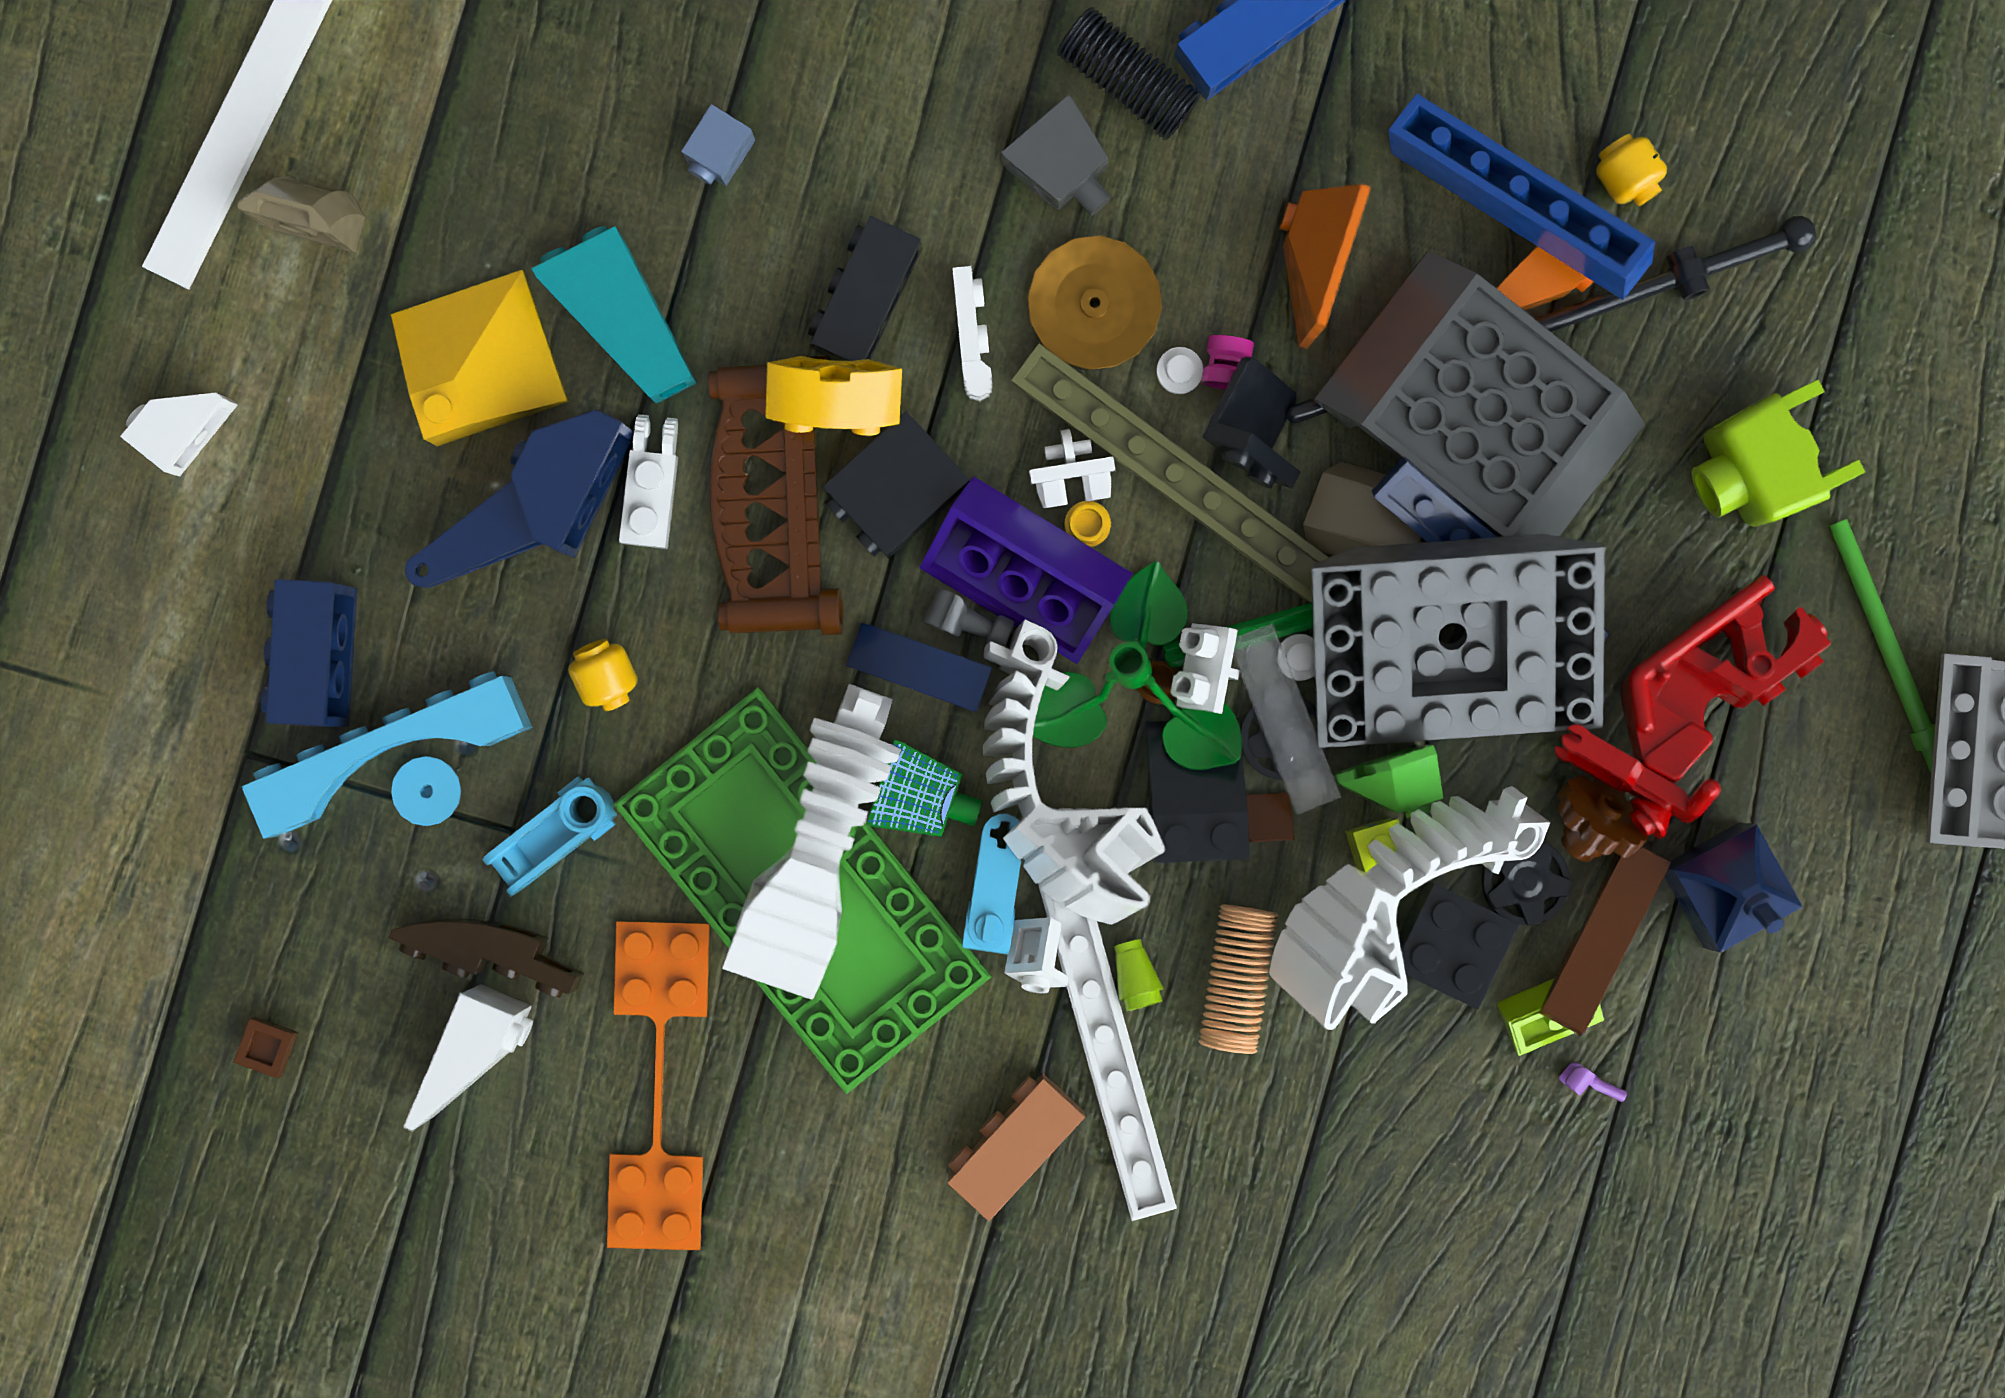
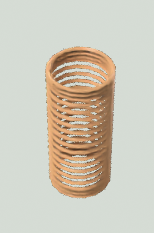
M1222 904L1219 906L1221 909L1219 910L1220 914L1218 917L1230 922L1218 921L1217 924L1219 926L1246 930L1262 935L1217 929V934L1244 938L1260 943L1242 942L1218 937L1214 940L1218 943L1242 946L1262 952L1214 946L1213 949L1215 951L1239 954L1260 960L1213 954V959L1242 963L1258 968L1239 967L1212 962L1210 965L1214 968L1239 971L1259 977L1241 976L1211 970L1209 973L1212 976L1242 980L1257 985H1245L1218 979H1209L1207 981L1213 985L1239 988L1258 994L1208 987L1206 989L1211 993L1242 997L1256 1002L1207 995L1205 998L1208 1001L1244 1006L1254 1010H1241L1206 1003L1204 1007L1214 1011L1242 1014L1255 1019L1204 1012L1202 1014L1207 1018L1244 1023L1253 1027H1241L1218 1021L1203 1020L1201 1023L1208 1027L1242 1031L1251 1035L1202 1028L1200 1029L1201 1034L1199 1035L1200 1039L1198 1042L1203 1046L1213 1049L1254 1054L1258 1052L1256 1048H1258L1257 1043H1259L1258 1038L1260 1037L1256 1031L1261 1029L1257 1023L1263 1021L1259 1014L1264 1012L1259 1006L1265 1004L1261 998L1267 996L1263 990L1268 988L1263 981H1267L1269 977L1264 973L1270 971L1266 965L1271 963L1268 956L1273 955L1272 951L1267 948L1275 946L1269 940L1276 938L1271 932L1277 930L1276 923L1279 916L1277 913Z

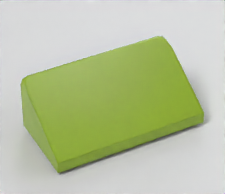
M1554 979L1497 1003L1500 1015L1518 1056L1575 1033L1539 1013ZM1600 1004L1588 1027L1604 1021Z

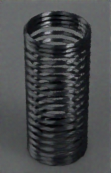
M1095 7L1088 8L1063 38L1057 50V56H1061V59H1064L1066 63H1072V68H1079V73H1085V79L1092 78V84L1098 83V89L1104 88L1105 94L1111 93V99H1117L1118 104H1124V110L1130 109L1131 115L1137 114V120L1143 119L1144 125L1150 124V130H1155V134H1159V137L1167 140L1180 127L1197 104L1201 91L1197 92V88L1194 89L1193 85L1187 84L1170 105L1164 116L1156 123L1160 114L1183 87L1185 79L1179 80L1173 87L1179 77L1178 73L1174 74L1167 81L1172 73V68L1167 69L1162 74L1166 65L1162 63L1156 68L1159 58L1153 59L1148 65L1153 54L1148 53L1143 58L1146 47L1141 48L1137 52L1140 46L1139 42L1131 46L1133 37L1125 40L1126 32H1122L1118 36L1120 27H1115L1112 30L1114 23L1108 22L1106 24L1107 16L1103 17V14L1099 13V10H1095ZM1085 52L1082 60L1076 64L1078 58ZM1093 55L1089 64L1083 68L1085 62ZM1099 61L1095 70L1090 73L1091 68ZM1107 64L1103 73L1096 79L1098 72ZM1115 67V69L1113 70V72H1112V74L1110 75L1109 79H1108L1105 83H1103L1105 77H1106V76L1112 71V69ZM1121 73L1116 83L1109 89L1112 81ZM1129 76L1123 88L1118 93H1116L1118 87ZM1136 81L1129 94L1123 98L1126 90ZM1144 84L1137 97L1129 104L1132 96ZM1152 87V89L1144 99L1143 103L1138 108H1136L1138 102ZM1170 91V93L1167 95V97L1164 99V101L1158 108L1157 112L1151 118H1149L1155 107L1162 101V99ZM1158 93L1150 107L1142 114L1146 105Z

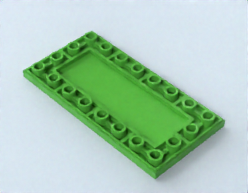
M759 687L613 804L728 948H730L736 932L735 928L753 879L779 861L795 843L797 833L794 830L798 820H803L806 811L799 803L804 790L811 792L813 790V786L803 775L808 762L817 764L808 753L809 748ZM867 820L861 826H851L848 837L853 838L854 841L850 850H843L839 861L842 913L837 933V943L813 1000L755 980L846 1094L992 977L971 949L962 948L963 939L872 826L866 825Z

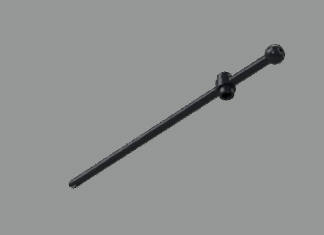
M1793 216L1783 222L1778 232L1705 258L1697 257L1694 247L1688 246L1666 257L1671 269L1637 282L1624 300L1608 292L1535 318V320L1550 332L1670 289H1679L1683 300H1690L1710 290L1706 280L1709 275L1782 249L1793 253L1803 252L1809 249L1815 242L1816 231L1810 219L1804 216ZM1312 398L1291 406L1287 411V419L1291 423H1299L1325 414L1328 411Z

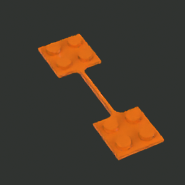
M616 921L614 1015H644L650 1017L656 1025L652 1148L644 1154H610L607 1248L701 1249L703 1156L670 1155L662 1148L661 1139L665 1023L668 1019L675 1016L707 1017L710 924Z

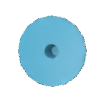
M425 756L412 759L399 769L393 779L391 794L393 804L403 818L413 824L429 826L439 824L453 814L459 805L461 787L459 777L450 765L441 759Z

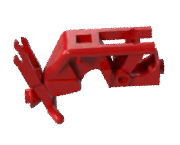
M1765 575L1757 578L1642 661L1621 683L1619 689L1633 757L1591 734L1581 725L1569 726L1567 730L1572 734L1560 736L1563 748L1554 746V753L1561 761L1574 765L1617 791L1628 792L1637 797L1631 801L1634 811L1629 816L1637 829L1646 837L1653 834L1658 839H1662L1666 835L1671 815L1683 823L1694 821L1706 811L1720 793L1721 787L1713 779L1704 781L1691 798L1682 788L1675 785L1713 742L1712 734L1705 729L1704 725L1705 709L1713 698L1719 697L1736 708L1741 707L1744 709L1755 700H1758L1762 706H1765L1786 690L1781 682L1795 672L1802 679L1824 663L1819 654L1831 644L1827 638V631L1817 617L1807 614L1802 607L1795 610L1783 622L1787 631L1786 646L1780 657L1775 660L1774 656L1767 651L1761 624L1763 610L1760 604L1763 602L1762 599L1772 593L1775 588L1771 580ZM1723 632L1730 639L1735 667L1728 659L1722 662L1699 648Z

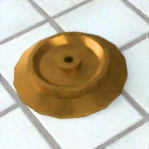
M1101 235L1074 238L1052 250L1035 271L1028 294L1030 323L1042 345L1065 363L1087 370L1116 367L1138 355L1155 334L1162 310L1159 281L1147 259L1127 243ZM1096 301L1099 306L1093 308L1090 306V302Z

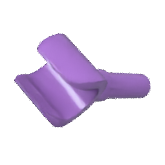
M1577 1062L1569 1064L1559 1077L1561 1082L1579 1096L1589 1085L1596 1091L1620 1102H1623L1627 1096L1626 1091L1601 1080V1078Z

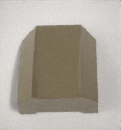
M280 176L264 183L238 202V209L266 229L356 253L365 216L353 195L346 191H329L300 183L299 180L291 176Z
M1339 462L1322 473L1303 524L1307 542L1329 557L1356 547L1420 543L1422 537L1373 496V488L1386 474L1344 462Z

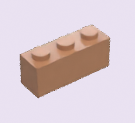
M1044 1073L1036 1080L1030 1076L1027 1077L1011 1095L1016 1102L1004 1115L997 1110L979 1130L984 1137L973 1149H970L967 1145L962 1147L947 1165L952 1170L948 1175L947 1183L988 1221L998 1213L1085 1118L1084 1110Z

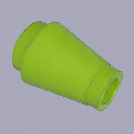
M1141 939L1114 946L1119 1001H1124L1126 1011L1163 1002L1160 991L1164 988L1142 946Z

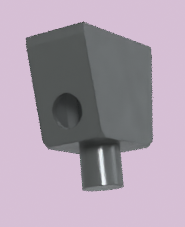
M1067 95L1001 152V164L1056 210L1062 209L1075 197L1092 216L1100 211L1112 198L1096 179L1107 169L1108 157L1070 95Z

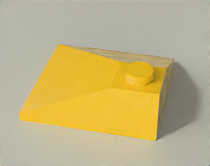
M523 270L391 314L409 396L423 438L436 446L568 402Z

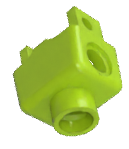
M1819 379L1782 397L1774 393L1756 401L1706 431L1704 444L1712 459L1694 467L1691 473L1699 498L1714 517L1720 518L1738 509L1743 521L1752 527L1778 521L1830 498L1829 490L1865 473L1860 460H1856L1821 475L1818 467V454L1820 450L1810 430L1802 428L1797 424L1789 412L1790 409L1825 392Z

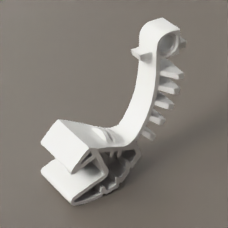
M1025 619L1012 633L1007 648L992 641L984 647V658L999 664L1000 670L1011 674L1000 681L988 703L994 707H992L985 718L984 729L997 732L989 736L983 744V756L1012 754V758H1002L991 765L986 772L987 784L1013 780L1014 788L1006 789L994 796L991 805L993 812H997L1018 804L1023 818L1003 839L1018 860H1025L1023 867L1035 884H1041L1040 889L1058 903L1064 901L1066 908L1079 915L1112 925L1148 905L1150 900L1148 893L1128 873L1163 853L1165 847L1146 808L1097 810L1060 808L1055 810L1041 802L1036 789L1032 765V736L1035 717L1044 686L1057 691L1070 676L1052 669L1057 654V643L1052 633ZM1029 645L1033 647L1038 653L1039 661H1033L1026 657L1022 646Z
M848 684L835 722L831 723L817 718L813 719L810 731L816 739L812 738L808 753L817 764L808 762L803 775L813 786L812 792L804 790L799 803L806 811L803 820H798L794 830L797 833L795 843L779 861L753 879L722 969L813 1000L837 943V933L842 913L839 861L843 850H850L854 841L853 838L848 837L851 826L863 825L868 812L859 809L858 805L859 803L877 800L881 788L870 783L887 780L891 766L886 763L897 762L900 756V748L879 740L886 725L893 699Z
M1513 786L1503 789L1500 800L1489 801L1485 813L1459 796H1452L1449 806L1441 801L1431 803L1430 812L1432 818L1421 810L1412 812L1411 824L1416 835L1398 823L1389 828L1391 839L1397 849L1396 852H1393L1378 840H1374L1367 845L1377 863L1374 867L1365 873L1347 864L1327 879L1325 886L1317 887L1302 899V903L1294 906L1285 923L1287 927L1281 931L1275 946L1269 971L1271 978L1328 1030L1334 1029L1338 1025L1350 1005L1356 1008L1371 1023H1375L1407 995V980L1396 927V910L1399 900L1428 880L1464 866L1481 863L1491 872L1499 874L1503 861L1523 860L1535 854L1544 841L1550 822L1526 805L1527 797Z

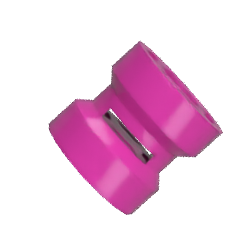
M1210 335L1206 352L1210 356L1209 365L1203 369L1201 383L1209 387L1226 390L1241 359L1245 356L1252 357L1254 342L1234 336Z

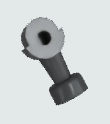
M936 587L935 596L930 607L928 606L922 622L957 637H960L961 632L964 631L987 639L985 646L990 641L1003 647L1005 646L1015 620L998 615L994 622L966 607L963 599L956 594Z

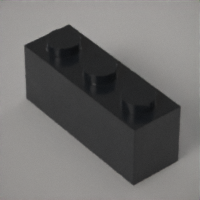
M869 216L865 227L857 225L847 247V250L852 252L845 269L841 267L836 269L829 284L828 293L833 295L826 311L818 309L809 327L808 335L813 336L811 344L815 351L826 356L830 355L836 361L871 360L923 249L920 238L872 216Z

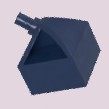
M1739 822L1670 861L1672 863L1664 876L1703 947L1719 953L1763 929L1770 934L1779 931L1784 925L1782 918L1803 907L1757 824Z

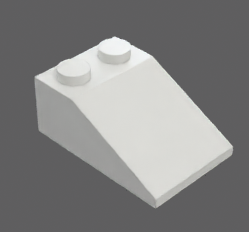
M482 984L461 993L404 1127L413 1131L433 1118L509 1052H513L517 1045L522 1046L533 1024V1020L527 1018L532 1005Z

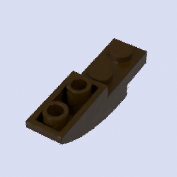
M477 919L430 920L392 929L388 937L401 943L399 950L409 956L425 960L426 956L429 955L443 961L441 968L453 975L468 978L470 973L473 975L485 971L488 962L491 961L494 963L492 970L513 979H518L520 974L537 981L536 989L561 998L563 993L570 995L575 992L584 975L579 970L542 955L549 940L548 937L527 929L499 922Z

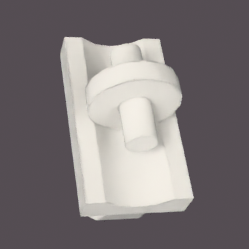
M1070 429L1060 430L1062 444L1044 447L1046 460L1064 458L1065 464L1029 470L1030 484H1036L1037 494L1043 508L1067 505L1064 479L1082 477L1085 501L1111 497L1110 472L1115 471L1113 456L1076 462L1075 456L1092 453L1091 441L1089 439L1073 442Z
M1192 623L1191 628L1182 630L1179 646L1182 652L1186 653L1183 672L1179 671L1173 676L1170 691L1173 696L1177 697L1176 706L1222 714L1228 679L1238 680L1240 670L1231 668L1238 630Z

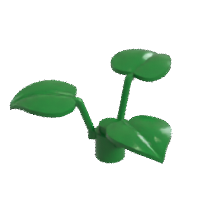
M1155 561L1136 573L1128 581L1111 609V628L1114 635L1124 643L1116 646L1110 654L1109 664L1112 672L1106 674V682L1101 692L1096 696L1095 686L1086 676L1075 672H1063V674L1070 676V678L1060 689L1056 691L1048 686H1044L1035 717L1033 737L1035 739L1060 748H1078L1094 742L1100 737L1107 726V716L1099 704L1106 701L1114 683L1118 682L1121 686L1128 689H1137L1144 685L1148 686L1163 705L1176 716L1164 727L1163 743L1170 758L1180 766L1188 769L1204 770L1234 764L1240 759L1243 745L1241 729L1234 713L1225 702L1222 714L1182 708L1181 710L1151 676L1152 666L1144 650L1147 642L1156 646L1170 644L1182 634V630L1185 629L1188 621V608L1183 594L1169 578L1160 563Z

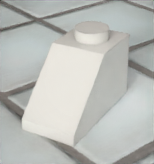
M218 393L149 400L146 405H140L130 414L126 421L127 429L120 437L161 470L180 477L237 407V404Z

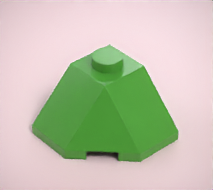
M1415 745L1330 774L1334 784L1390 812H1405L1407 819L1411 818V813L1416 810H1421L1425 814L1430 812L1431 802L1443 799L1438 759L1434 745Z

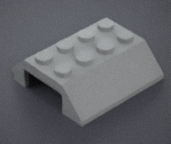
M1941 654L1927 843L2005 849V661L1992 660L1991 657Z

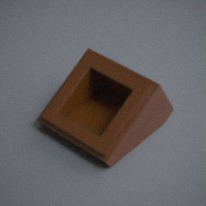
M1289 792L1246 795L1249 843L1295 840Z

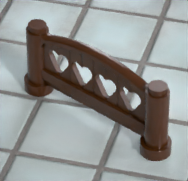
M830 355L810 357L814 359L831 360ZM767 365L718 367L717 371H710L708 377L711 399H720V402H722L711 457L710 513L719 563L730 592V599H728L727 603H719L718 606L720 630H729L730 634L821 630L822 635H840L843 633L844 627L841 589H822L815 427L810 432H791L785 429L784 422L775 421L784 428L754 449L746 448L743 444V435L747 431L742 424L744 413L749 410H755L766 416ZM752 456L759 457L786 473L757 495H749L745 490V481L749 476L744 471V463ZM752 503H760L788 519L787 522L758 542H753L747 537L746 531L751 522L746 517V509ZM754 549H762L790 566L761 588H754L749 583L748 577L753 568L748 564V555Z

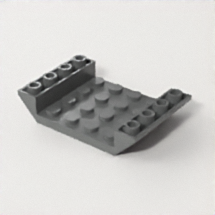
M1430 251L1424 254L1313 399L1349 429L1358 426L1400 460L1405 456L1499 537L1534 534L1560 536L1645 425L1625 391L1478 273Z

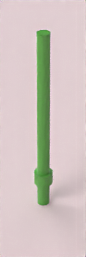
M1845 519L1830 525V530L1913 729V732L1909 733L1915 750L1922 751L1929 771L1932 774L1935 724L1930 722L1850 524Z

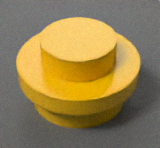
M1082 501L1072 506L1068 511L1064 522L1065 531L1089 547H1094L1101 544L1107 538L1111 528V519L1107 510L1099 503Z

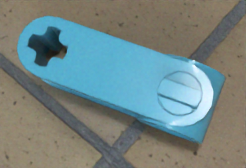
M580 776L576 777L557 792L560 798L491 850L482 860L486 865L492 864L508 885L506 891L510 897L515 895L591 837L595 841L616 825L613 819L618 814L614 810V802L610 793L603 787L595 785L589 777L585 780H582ZM584 795L593 799L597 806V813L592 821L583 820L577 812V803Z
M998 814L988 820L981 833L972 898L968 904L962 948L1008 955L1014 926V904L1021 860H1018L1007 843L1005 849L998 848L997 839L990 837V830L998 829L1001 822L1009 824L1008 830L1010 831L1019 820L1009 814Z

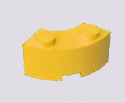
M804 356L767 362L766 418L784 422L785 429L791 432H810L813 430V427L852 429L851 431L858 435H877L880 433V427L899 424L902 368L870 359L832 361Z

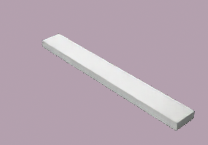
M332 0L273 1L142 267L188 290L190 289Z
M1040 889L1047 918L1051 917L1062 924L1057 954L1062 972L1069 977L1067 990L1131 1220L1134 1221L1177 1209L1097 921L1066 908L1064 901L1058 903Z

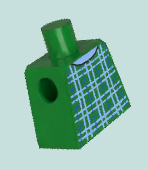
M894 739L892 745L901 749L900 756L897 762L886 763L891 766L887 780L880 781L879 787L881 790L877 800L873 802L866 825L940 837L943 835L948 818L975 827L983 800L957 792L963 773L902 741Z

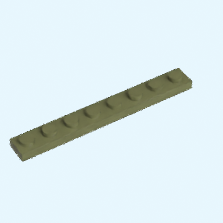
M1040 343L1036 346L1011 380L1014 386L1087 440L1090 439L1091 443L1110 457L1113 456L1114 460L1306 602H1312L1311 565L1328 559V556Z

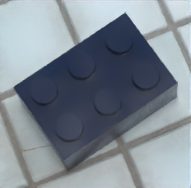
M275 579L274 590H270L267 597V614L269 618H272L271 637L266 639L264 645V662L269 666L268 685H264L262 689L261 709L263 713H266V723L349 727L358 588L332 582Z

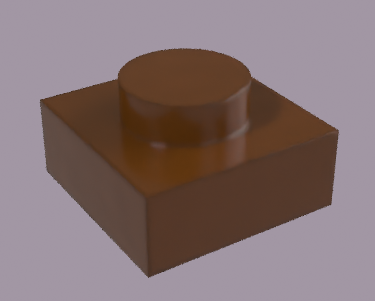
M258 1017L249 1018L233 1063L274 1078L282 1077L299 1032Z

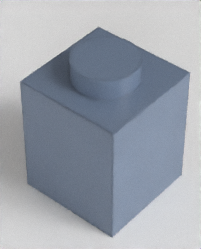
M711 104L681 151L687 163L690 164L687 170L708 185H711L716 180L722 185L727 186L754 144L755 137L751 128Z

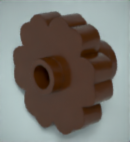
M1581 775L1576 776L1575 779H1570L1559 792L1558 796L1561 802L1557 806V811L1565 824L1561 842L1565 850L1574 858L1590 862L1594 857H1600L1603 854L1610 855L1613 851L1621 857L1628 858L1631 854L1637 853L1647 841L1648 837L1644 836L1637 829L1629 816L1634 810L1631 802L1626 801L1623 792L1611 788L1598 779L1591 782Z

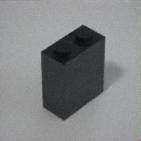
M905 411L900 416L899 424L887 427L823 486L830 495L824 503L842 522L850 517L862 531L855 537L874 557L881 551L889 559L962 493L970 480L912 416Z

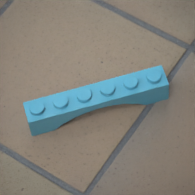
M495 671L483 674L470 680L468 683L471 689L454 696L452 690L438 693L425 700L427 708L411 714L409 708L396 711L382 718L385 726L368 732L366 726L354 729L339 736L342 744L325 751L323 745H318L298 753L296 757L299 762L282 769L280 763H276L254 772L253 775L256 781L242 786V789L263 839L278 837L320 819L330 799L344 781L368 760L390 748L415 740L432 738L455 739L478 746H491L533 728L512 678L509 676L497 677Z

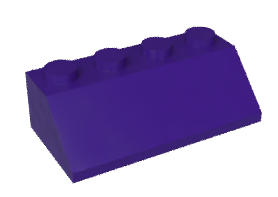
M974 476L952 505L919 567L995 615H1003L1015 620L1013 625L1015 627H1018L1026 619L1045 628L1056 639L1057 652L1076 664L1082 658L1133 574Z

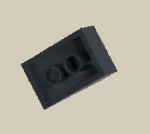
M1169 721L1146 722L1150 816L1165 847L1164 852L1154 857L1152 861L1154 863L1250 859L1248 809L1242 754L1240 759L1234 764L1204 770L1188 769L1174 762L1165 750L1163 731Z

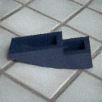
M862 622L846 664L850 668L976 713L992 671V667Z

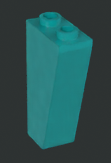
M606 226L595 228L582 236V243L567 251L564 247L549 251L540 258L541 264L531 268L535 277L656 404L697 383L631 251L616 226L607 229Z

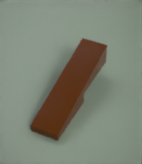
M1641 847L1637 853L1631 854L1628 858L1621 857L1615 853L1582 928L1573 936L1539 1011L1541 1015L1580 1036L1585 1034L1672 862L1644 847Z

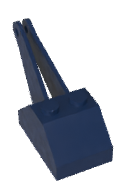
M598 410L532 431L528 440L523 438L512 454L511 464L514 465L511 472L512 480L436 540L412 556L405 566L407 579L413 585L431 588L541 545H546L575 558L633 443L634 432L622 422ZM427 565L428 574L422 577L420 569L422 566Z

